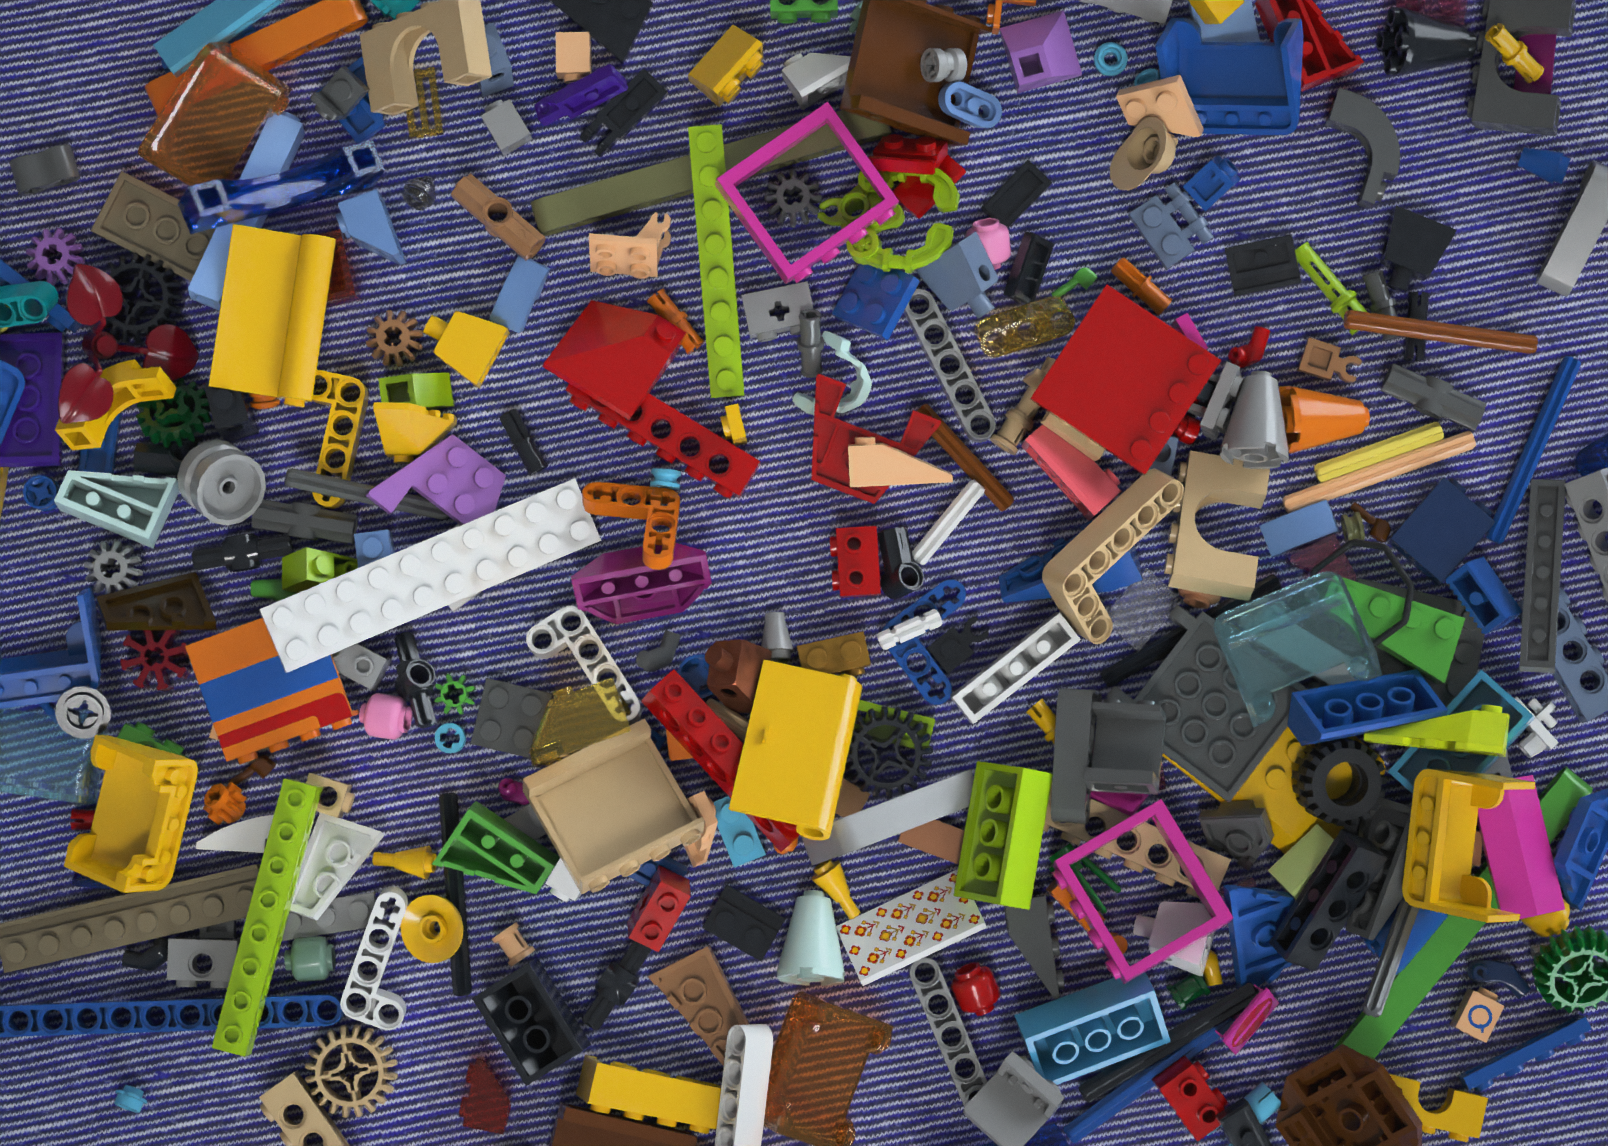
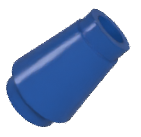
M1524 147L1518 166L1552 185L1554 182L1562 184L1571 158L1563 156L1564 152Z

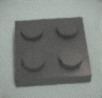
M486 678L470 744L537 760L553 694Z

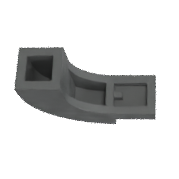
M1338 88L1333 96L1325 126L1352 135L1363 146L1367 155L1368 166L1357 205L1370 209L1375 204V201L1381 202L1387 183L1383 182L1382 178L1393 181L1398 175L1400 165L1399 141L1392 123L1375 103L1360 94Z

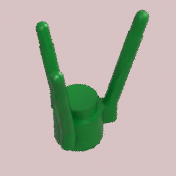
M1069 843L1048 859L1054 864L1055 860L1075 848ZM1084 857L1070 865L1094 905L1102 914H1105L1107 912L1106 907L1079 871L1083 868L1081 862L1116 893H1120L1121 888L1088 857ZM1053 866L1049 868L1051 872L1055 871Z

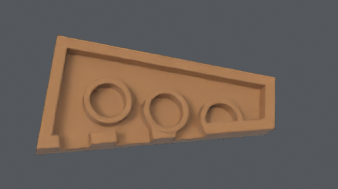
M708 945L647 977L655 986L657 985L670 1004L682 1014L692 1030L711 1048L710 1051L724 1066L728 1031L734 1025H748L749 1022L711 946Z

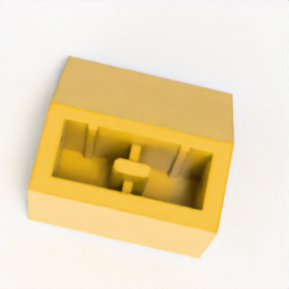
M732 25L689 72V81L718 107L724 101L729 104L740 93L742 89L739 87L740 83L747 76L752 79L763 67V44L755 37Z

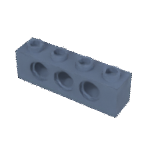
M1560 587L1558 612L1560 626L1557 629L1555 673H1552L1580 723L1588 722L1608 710V675L1602 667L1605 661L1601 652L1596 646L1591 647L1584 636L1587 634V629L1578 616L1573 617L1567 607L1570 604V600L1565 591ZM1524 598L1517 602L1522 611ZM1523 612L1518 616V617L1520 618L1521 622H1522ZM1567 642L1573 643L1577 648V656L1573 661L1566 659L1563 655V646ZM1585 671L1591 673L1594 677L1595 682L1591 690L1584 689L1580 684V677Z

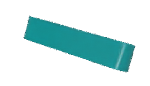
M46 281L0 286V328L34 324L43 321L58 302L59 297L56 288Z

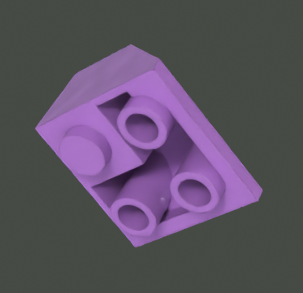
M1064 10L999 28L1017 93L1082 76Z

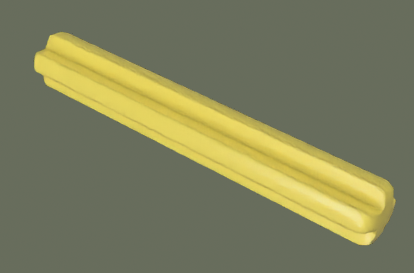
M1433 422L1318 463L1314 466L1316 478L1322 483L1443 440V429L1438 422Z

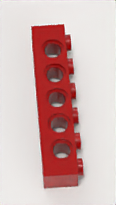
M568 384L565 389L567 394L571 396L569 399L571 404L585 412L590 407L600 413L597 418L599 421L613 429L618 424L629 432L626 437L642 447H644L646 442L656 447L658 450L655 454L670 464H673L675 460L687 466L684 470L686 474L700 482L705 477L715 483L713 490L728 499H731L732 495L740 499L761 465L758 459L651 394H648L640 405L642 408L641 417L636 421H628L622 415L604 404L598 403L594 398L573 385ZM661 421L667 422L671 426L669 436L664 439H658L652 434L653 426ZM688 439L698 441L700 444L699 452L694 456L684 455L681 452V445L684 441ZM719 456L726 458L729 462L726 472L715 474L710 470L712 459Z
M673 669L645 695L641 702L731 798L744 744ZM746 814L780 852L800 835L796 831L797 825Z

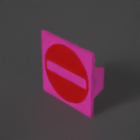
M1254 984L1259 993L1224 1035L1215 1030L1223 1039L1222 1041L1235 1055H1237L1279 1004L1268 988L1263 990Z

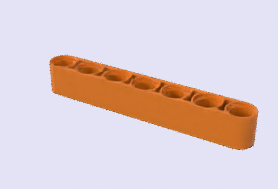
M322 0L214 51L178 78L172 72H169L150 81L145 85V90L158 118L171 117L364 26L369 19L360 0Z

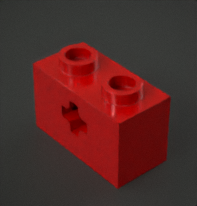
M659 865L627 921L628 938L659 952L691 897L690 880Z

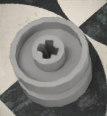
M217 439L202 442L190 450L181 462L177 475L178 489L184 500L215 524L228 526L244 521L253 515L260 506L266 490L265 474L260 465L230 442Z

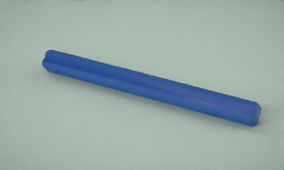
M1565 356L1561 361L1493 517L1495 523L1486 533V538L1494 543L1501 544L1506 538L1581 366V362L1576 358Z
M1234 1018L1227 1019L1130 1078L1064 1126L1063 1130L1070 1141L1074 1144L1078 1143L1153 1088L1155 1084L1151 1079L1185 1055L1191 1060L1221 1038L1215 1030L1224 1035L1234 1023Z

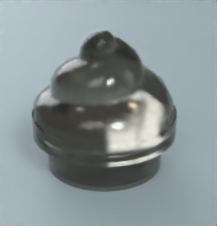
M424 176L408 180L404 185V193L402 194L404 201L410 207L419 211H424L426 207H431L436 200L433 178L431 176Z

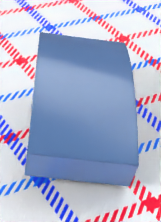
M518 255L501 289L489 320L517 333L523 332L534 301L539 299L551 268L532 259L525 261Z
M1327 500L1259 525L1272 557H1277L1305 544L1314 543L1340 531Z

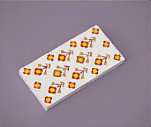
M958 869L836 926L862 986L987 928L974 900L953 896Z

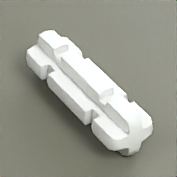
M932 609L923 613V617L918 615L895 625L892 630L888 628L879 632L877 639L881 648L887 650L896 646V642L900 641V643H903L926 633L925 630L927 629L931 631L940 627L943 623L939 612L936 609Z

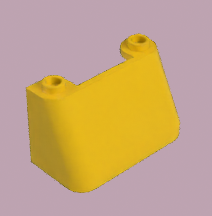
M95 735L90 751L91 762L95 767L105 770L91 831L90 833L79 834L69 842L64 867L123 893L161 890L169 884L174 873L198 775L197 764L194 760L174 753L109 735Z

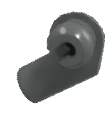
M665 630L660 647L648 652L642 650L638 653L636 657L638 667L643 668L647 672H654L668 666L673 661L681 635Z

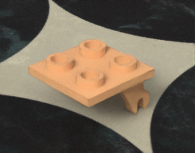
M655 212L636 237L589 233L590 272H597L604 276L624 274L639 279L658 277V264L663 249L668 247L671 242V235L668 231L671 225L670 216L665 213L663 223H658V213Z

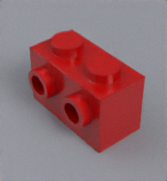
M877 526L836 528V536L829 537L831 557H837L838 570H831L833 591L839 590L840 598L880 596Z
M1184 1055L1151 1080L1189 1133L1198 1142L1220 1126L1215 1115L1223 1111L1224 1107L1229 1103L1217 1087L1211 1090L1205 1081L1210 1076L1199 1061L1192 1064Z

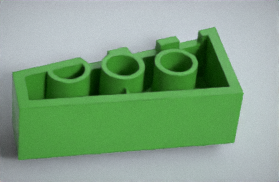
M1333 575L1327 578L1318 610L1372 642L1402 619L1406 598L1338 575ZM1412 600L1410 617L1407 624L1376 647L1391 654L1409 668L1417 669L1420 674L1424 675L1431 682L1444 684L1465 618Z

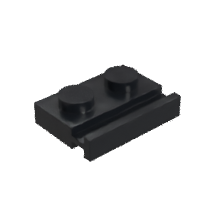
M1292 234L1225 248L1234 296L1302 282Z
M726 885L702 928L755 959L762 961L786 918Z

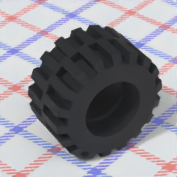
M1349 738L1316 743L1314 748L1307 745L1302 750L1306 754L1305 757H1297L1295 761L1299 765L1298 771L1292 770L1291 778L1297 780V783L1292 785L1294 793L1299 794L1296 800L1301 806L1306 808L1305 811L1336 826H1344L1345 823L1350 826L1358 824L1357 818L1364 821L1371 817L1368 811L1370 809L1377 811L1380 807L1376 803L1378 797L1384 798L1386 791L1381 789L1382 784H1387V776L1380 774L1385 768L1382 762L1376 760L1379 756L1374 751L1367 749L1368 746ZM1347 762L1352 770L1351 786L1341 797L1330 799L1325 787L1327 775L1336 765Z

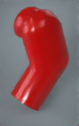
M1255 326L1250 343L1238 348L1236 346L1233 347L1228 353L1229 361L1240 368H1245L1262 360L1271 331Z

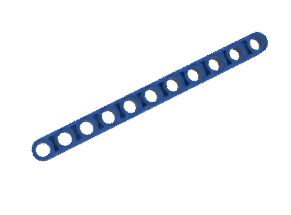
M331 993L269 995L265 1001L269 1014L265 1021H260L258 1029L334 1025L345 1016L340 1005L342 997ZM225 997L0 1005V1037L216 1030L220 1018L218 1014L219 1008L224 1003ZM325 1000L332 1001L337 1006V1014L333 1019H327L321 1013V1005ZM292 1001L302 1006L303 1015L299 1020H293L287 1015V1006ZM189 1005H194L200 1012V1019L195 1024L188 1022L184 1015L185 1009ZM155 1006L161 1007L166 1014L165 1021L161 1025H157L151 1020V1010ZM121 1007L128 1009L131 1013V1022L127 1026L119 1024L116 1018L117 1011ZM87 1008L92 1009L97 1015V1022L93 1027L85 1025L82 1019L83 1012ZM52 1010H57L62 1015L63 1022L59 1028L52 1027L48 1021L49 1013ZM18 1011H22L28 1016V1025L24 1030L18 1028L14 1022L15 1014Z

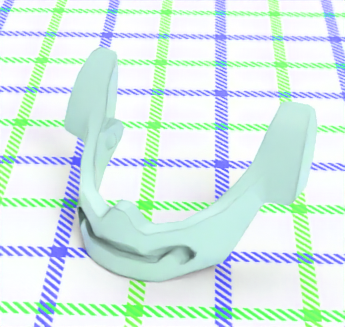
M824 331L822 334L824 342L836 350L835 355L850 361L857 373V379L851 384L850 394L841 398L836 410L837 413L843 414L861 406L870 393L872 381L866 366L849 352L851 342L835 333ZM797 392L792 400L794 404L806 413L814 415L815 398Z

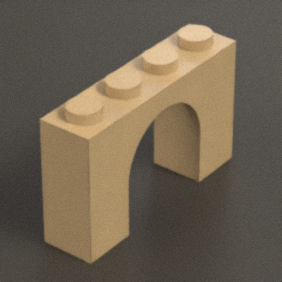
M439 0L426 2L420 5L421 9L413 12L399 13L396 15L395 20L376 23L372 25L371 30L359 34L367 87L370 89L368 95L371 112L396 116L419 106L413 72L414 56L420 42L431 32L438 43L444 83L468 87L492 77L480 0Z
M1191 450L1186 462L1180 461L1177 480L1183 484L1184 495L1179 504L1172 510V512L1178 513L1177 523H1171L1168 543L1174 544L1173 553H1167L1164 565V574H1169L1168 587L1249 601L1255 588L1259 557L1220 550L1208 544L1197 530L1195 514L1209 504L1221 502L1261 509L1267 495L1270 469L1244 468L1243 461L1234 459L1232 465L1222 460L1219 455Z

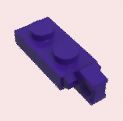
M611 64L600 67L593 73L576 82L567 84L563 89L544 97L534 104L538 120L544 126H547L564 116L573 119L626 91L628 85L626 79Z

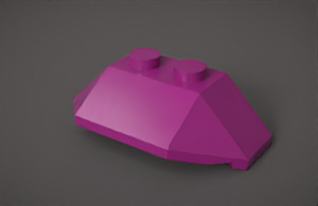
M675 543L672 564L661 570L651 569L643 563V546L603 553L571 576L577 608L584 612L588 611L616 625L684 612L699 597L703 590L712 584L706 551ZM656 545L655 554H661L662 545Z

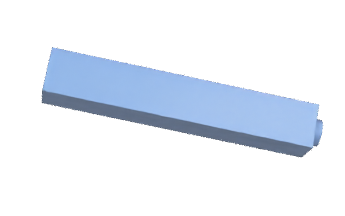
M271 110L190 282L188 292L192 300L220 311L232 226L237 224L262 228L305 136L303 123L295 115L288 112L279 114Z

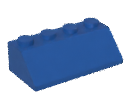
M1414 669L1293 692L1287 725L1301 746L1446 716L1448 709L1420 672Z

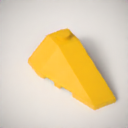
M374 402L373 405L385 455L389 458H394V463L397 464L411 463L414 461V458H418L437 445L457 425V417L454 414L443 413V417H440L439 410H426V407L412 403Z

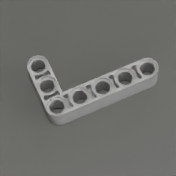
M972 770L964 771L833 821L829 839L812 840L801 836L811 865L845 855L969 807L974 780Z

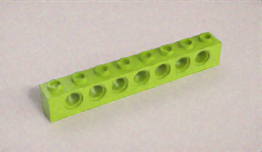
M283 779L214 1036L213 1049L243 1057L252 1054L323 787L293 779Z

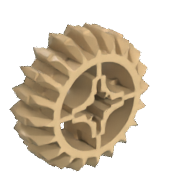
M356 1024L352 1029V1035H349L347 1025H342L339 1030L340 1037H338L333 1029L327 1031L330 1043L321 1037L316 1040L317 1045L322 1051L320 1052L316 1049L309 1051L308 1054L317 1059V1061L305 1064L306 1069L315 1070V1075L307 1076L305 1081L306 1083L317 1082L318 1086L311 1089L309 1093L313 1096L321 1091L324 1096L318 1101V1105L322 1107L330 1100L332 1104L329 1108V1113L334 1114L339 1106H343L342 1117L347 1118L350 1115L351 1107H354L356 1117L363 1116L362 1105H365L367 1110L372 1113L376 1110L373 1099L383 1105L387 1099L381 1091L383 1090L387 1093L394 1091V1087L386 1083V1080H396L398 1078L397 1073L388 1072V1067H393L398 1062L397 1059L386 1061L385 1055L390 1054L393 1048L389 1046L384 1050L380 1049L379 1045L385 1040L383 1035L379 1036L374 1042L370 1040L374 1034V1029L368 1028L364 1036H360L361 1025ZM352 1043L367 1048L373 1054L376 1061L364 1062L360 1060L356 1055L355 1049L352 1047ZM341 1044L340 1065L337 1068L325 1071L328 1055L336 1046ZM349 1062L354 1063L353 1067L357 1065L358 1068H368L354 1075V1080L349 1079L350 1075L346 1077L344 1073L335 1074L347 1068ZM378 1071L375 1087L367 1096L362 1097L360 1089H362L363 1076ZM339 1080L343 1082L348 1093L351 1095V1099L335 1093L327 1081Z

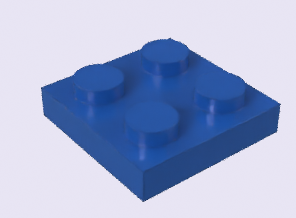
M858 264L832 315L841 321L889 340L920 281L913 275L898 269L883 272L882 269L868 264Z

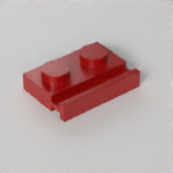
M892 134L883 136L874 148L873 156L868 158L877 171L934 175L935 168L941 165L948 154L947 141L936 140L933 137L913 139Z

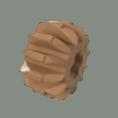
M387 310V321L384 322L377 315L374 317V320L379 325V328H367V332L376 336V338L367 340L366 345L371 348L377 347L371 354L375 360L384 355V366L389 367L394 357L396 365L403 367L402 356L406 355L413 362L416 358L410 350L412 348L418 351L422 350V344L413 340L423 337L424 334L422 330H413L418 324L415 318H411L406 322L407 313L401 310L395 320L393 311ZM394 331L396 335H398L399 331L402 332L399 336L401 340L399 345L396 346L393 342L391 346L387 345L391 341L388 337L391 332Z

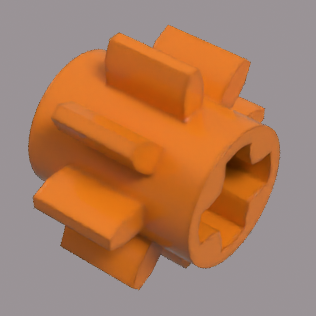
M233 782L228 783L227 786L219 783L213 785L206 792L203 810L209 813L207 817L217 825H220L223 820L231 824L243 816L246 809L244 801L247 800V797L241 794L242 789Z

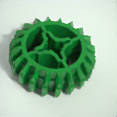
M1575 925L1570 933L1561 929V936L1558 938L1549 935L1550 944L1540 945L1539 951L1541 954L1534 956L1535 966L1532 967L1534 984L1537 991H1540L1542 998L1547 1003H1551L1556 1010L1564 1007L1569 1014L1575 1008L1584 1013L1585 1008L1588 1006L1597 1010V1005L1600 1001L1608 1003V936L1606 932L1602 929L1595 932L1590 925L1584 931H1581ZM1596 955L1603 958V962H1597L1593 956ZM1555 977H1562L1565 983L1555 980Z

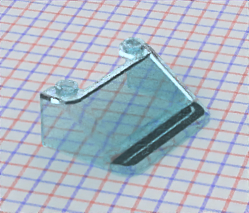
M1326 571L1233 608L1220 614L1214 622L1216 638L1253 727L1263 724L1273 717L1276 707L1272 692L1345 663L1349 674L1359 681H1368L1382 675L1377 652L1343 578L1335 572Z

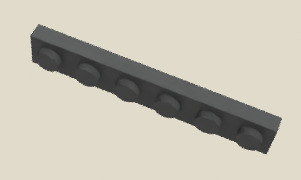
M1531 479L1519 663L1520 672L1555 673L1566 492L1564 484L1566 480Z

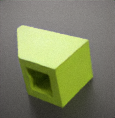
M449 372L412 373L378 379L381 402L412 403L426 407V410L454 407Z
M305 547L282 557V590L300 593L357 569V559Z

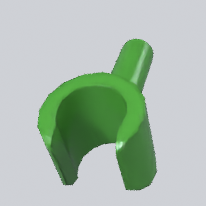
M1087 267L1081 268L1073 278L1051 294L1057 300L1072 290L1078 283L1087 290L1098 277L1091 269Z

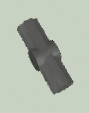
M1394 363L1391 364L1386 373L1380 390L1396 399L1412 404L1413 408L1422 414L1437 419L1442 417L1472 431L1476 430L1486 407V403L1454 390V386L1444 380L1433 376H1421Z
M263 499L252 515V528L287 533V536L317 541L319 538L333 542L354 544V534H357L358 515L324 510L321 506L293 502V504H286Z

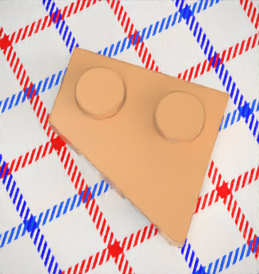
M1181 75L1120 89L1116 95L1128 125L1137 126L1147 117H1157L1164 123L1167 132L1192 137H1200L1203 133L1204 128Z
M705 791L686 798L697 818L703 817L705 820L704 831L701 837L696 842L684 846L693 868L707 862L718 825L715 805L707 797Z

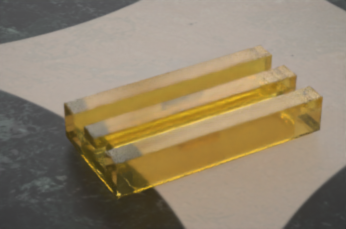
M429 67L425 70L414 69L422 130L416 131L414 108L406 111L410 139L444 135L435 68ZM429 77L435 121L434 129H429L423 86V78Z

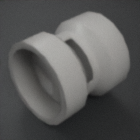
M928 48L921 57V74L927 82H940L943 79L948 82H959L966 75V55L960 48H947L944 51L940 48Z

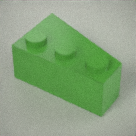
M475 801L467 810L432 865L449 867L463 871V874L477 875L494 880L498 884L537 894L555 868L560 857Z

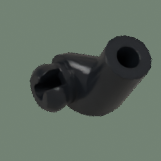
M157 938L154 940L153 946L144 953L126 949L122 959V966L145 971L156 970L168 960V940Z

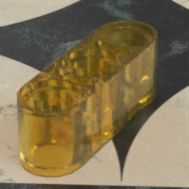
M1050 296L981 319L975 326L974 335L984 354L993 358L1001 357L1069 334L1074 328L1075 317L1064 299L1058 296ZM1063 312L1059 319L1050 320L1055 313ZM1031 323L1028 329L1018 331L1022 324ZM999 333L995 340L986 341L990 334Z

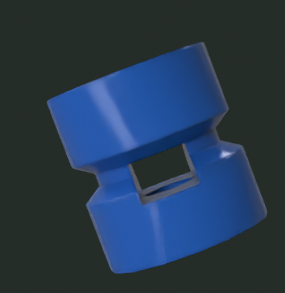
M698 654L686 658L680 664L677 673L702 700H706L714 696L707 686L710 665L705 661V655Z

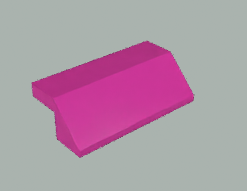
M1533 775L1516 778L1535 782ZM1536 785L1535 789L1504 790V797L1501 803L1492 809L1479 808L1477 817L1498 909L1520 914L1519 919L1565 910Z

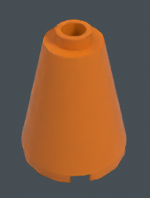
M1293 386L1279 387L1289 454L1362 434L1365 427L1369 425L1370 413L1368 408L1364 407L1361 400Z

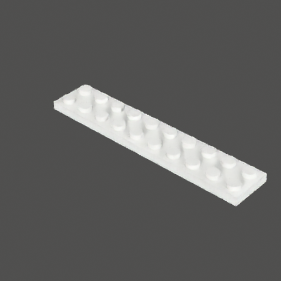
M574 478L263 607L259 611L283 668L288 673L601 541V538L591 515L584 509L582 493Z

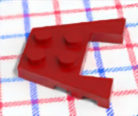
M818 373L815 392L811 480L875 504L890 485L850 487L848 444H855V438L875 437V443H885L915 456L938 429L941 420L913 410L900 442L835 418L834 415L846 383Z

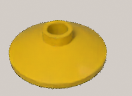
M424 895L413 900L407 906L400 926L402 940L407 950L415 958L426 963H439L449 959L457 952L463 939V921L458 909L448 899L439 895ZM435 922H438L440 926V933H437L434 929Z

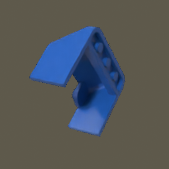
M92 585L85 586L77 595L81 621L74 623L67 631L66 643L68 650L3 659L0 651V709L56 702L62 693L74 685L78 687L89 684L91 688H98L101 671V632Z

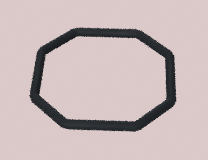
M1352 539L1313 567L1305 603L1331 645L1342 649L1369 652L1407 624L1415 588L1389 546L1384 543ZM1352 546L1383 550L1408 587L1402 619L1366 646L1336 641L1312 604L1318 572Z

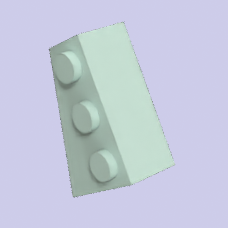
M68 470L54 502L62 512L154 548L179 493L177 478L169 477L161 479L147 478L141 475L119 476L112 475V473Z

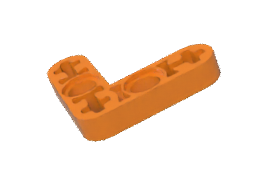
M592 482L583 488L582 503L585 511L589 514L646 520L642 560L647 567L661 570L672 564L680 513V496L676 491L668 488L607 482ZM627 498L637 499L639 503L635 505L625 504L623 500ZM664 525L669 527L670 530L657 532L653 527ZM656 545H662L661 554H655Z

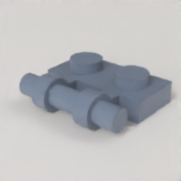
M1176 182L1165 189L1172 199L1165 206L1159 197L1155 195L1128 214V217L1165 270H1168L1195 251L1188 240L1195 234L1203 245L1214 238L1207 228L1209 223L1205 217L1198 215L1190 203L1191 197L1186 191L1182 192ZM1178 209L1189 224L1183 230L1180 229L1171 216Z

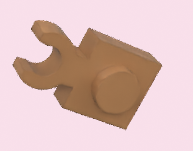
M1309 337L1297 371L1327 381L1331 380L1334 372L1338 374L1342 381L1354 383L1357 377L1347 374L1346 365L1360 366L1362 360L1355 356H1348L1344 359L1340 358L1341 347Z

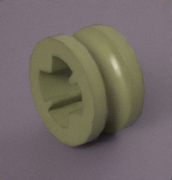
M1359 511L1354 512L1351 517H1348L1346 514L1341 515V526L1345 542L1352 539L1365 540L1363 521Z

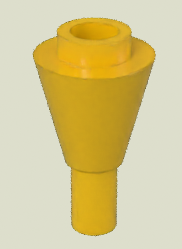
M424 846L395 853L374 852L372 862L374 866L394 867V869L427 880L430 873H435L437 866L432 865L437 855L432 853L430 846Z
M830 859L818 864L813 869L815 874L811 880L835 902L840 904L849 920L857 917L861 912L850 896V890L840 861L832 862Z

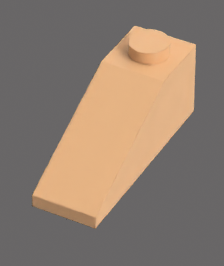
M875 437L855 438V444H848L850 487L953 482L951 472L885 443H875Z

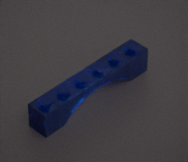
M373 140L342 147L315 161L277 174L245 180L219 178L188 186L178 202V206L190 234L374 187L386 169Z

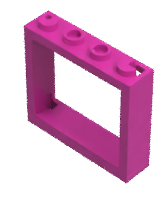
M828 102L725 172L715 182L718 191L785 284L793 279L798 283L802 279L807 278L813 273L810 267L820 260L824 264L830 262L841 253L838 249L847 241L852 245L860 241L868 234L866 228L877 221L879 226L887 222L888 219L896 214L893 209L899 203V200ZM825 124H828L879 195L882 202L799 260L790 264L738 192L736 186Z
M1162 799L1058 858L1053 864L1055 871L1051 873L1057 881L1056 884L1061 890L1065 888L1068 890L1073 899L1069 902L1071 909L1079 920L1083 918L1086 920L1091 929L1087 932L1090 941L1097 950L1103 949L1109 959L1105 962L1108 971L1112 973L1115 980L1120 978L1123 984L1225 926L1234 918ZM1152 819L1212 919L1129 966L1070 865Z

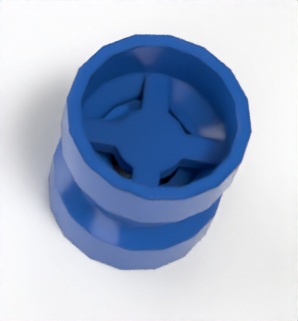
M33 476L24 485L23 497L26 503L33 508L45 512L53 511L58 508L54 499L61 485L47 476Z

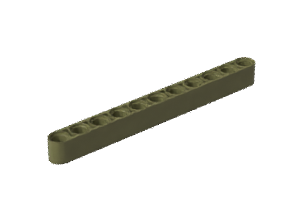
M843 110L836 112L859 145L882 139L883 136L892 134L890 126ZM825 124L752 176L842 151L845 148L828 124ZM793 125L724 144L726 172ZM690 154L536 199L530 205L537 229L543 236H549L693 194Z

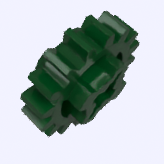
M180 378L177 384H174L177 389L172 399L153 400L137 404L140 413L136 415V418L144 436H150L153 444L162 440L164 447L168 448L172 441H176L177 445L181 447L183 439L188 438L194 442V433L196 431L199 433L206 431L203 423L211 422L209 415L211 410L205 390L203 388L198 389L194 381L186 386L184 378Z

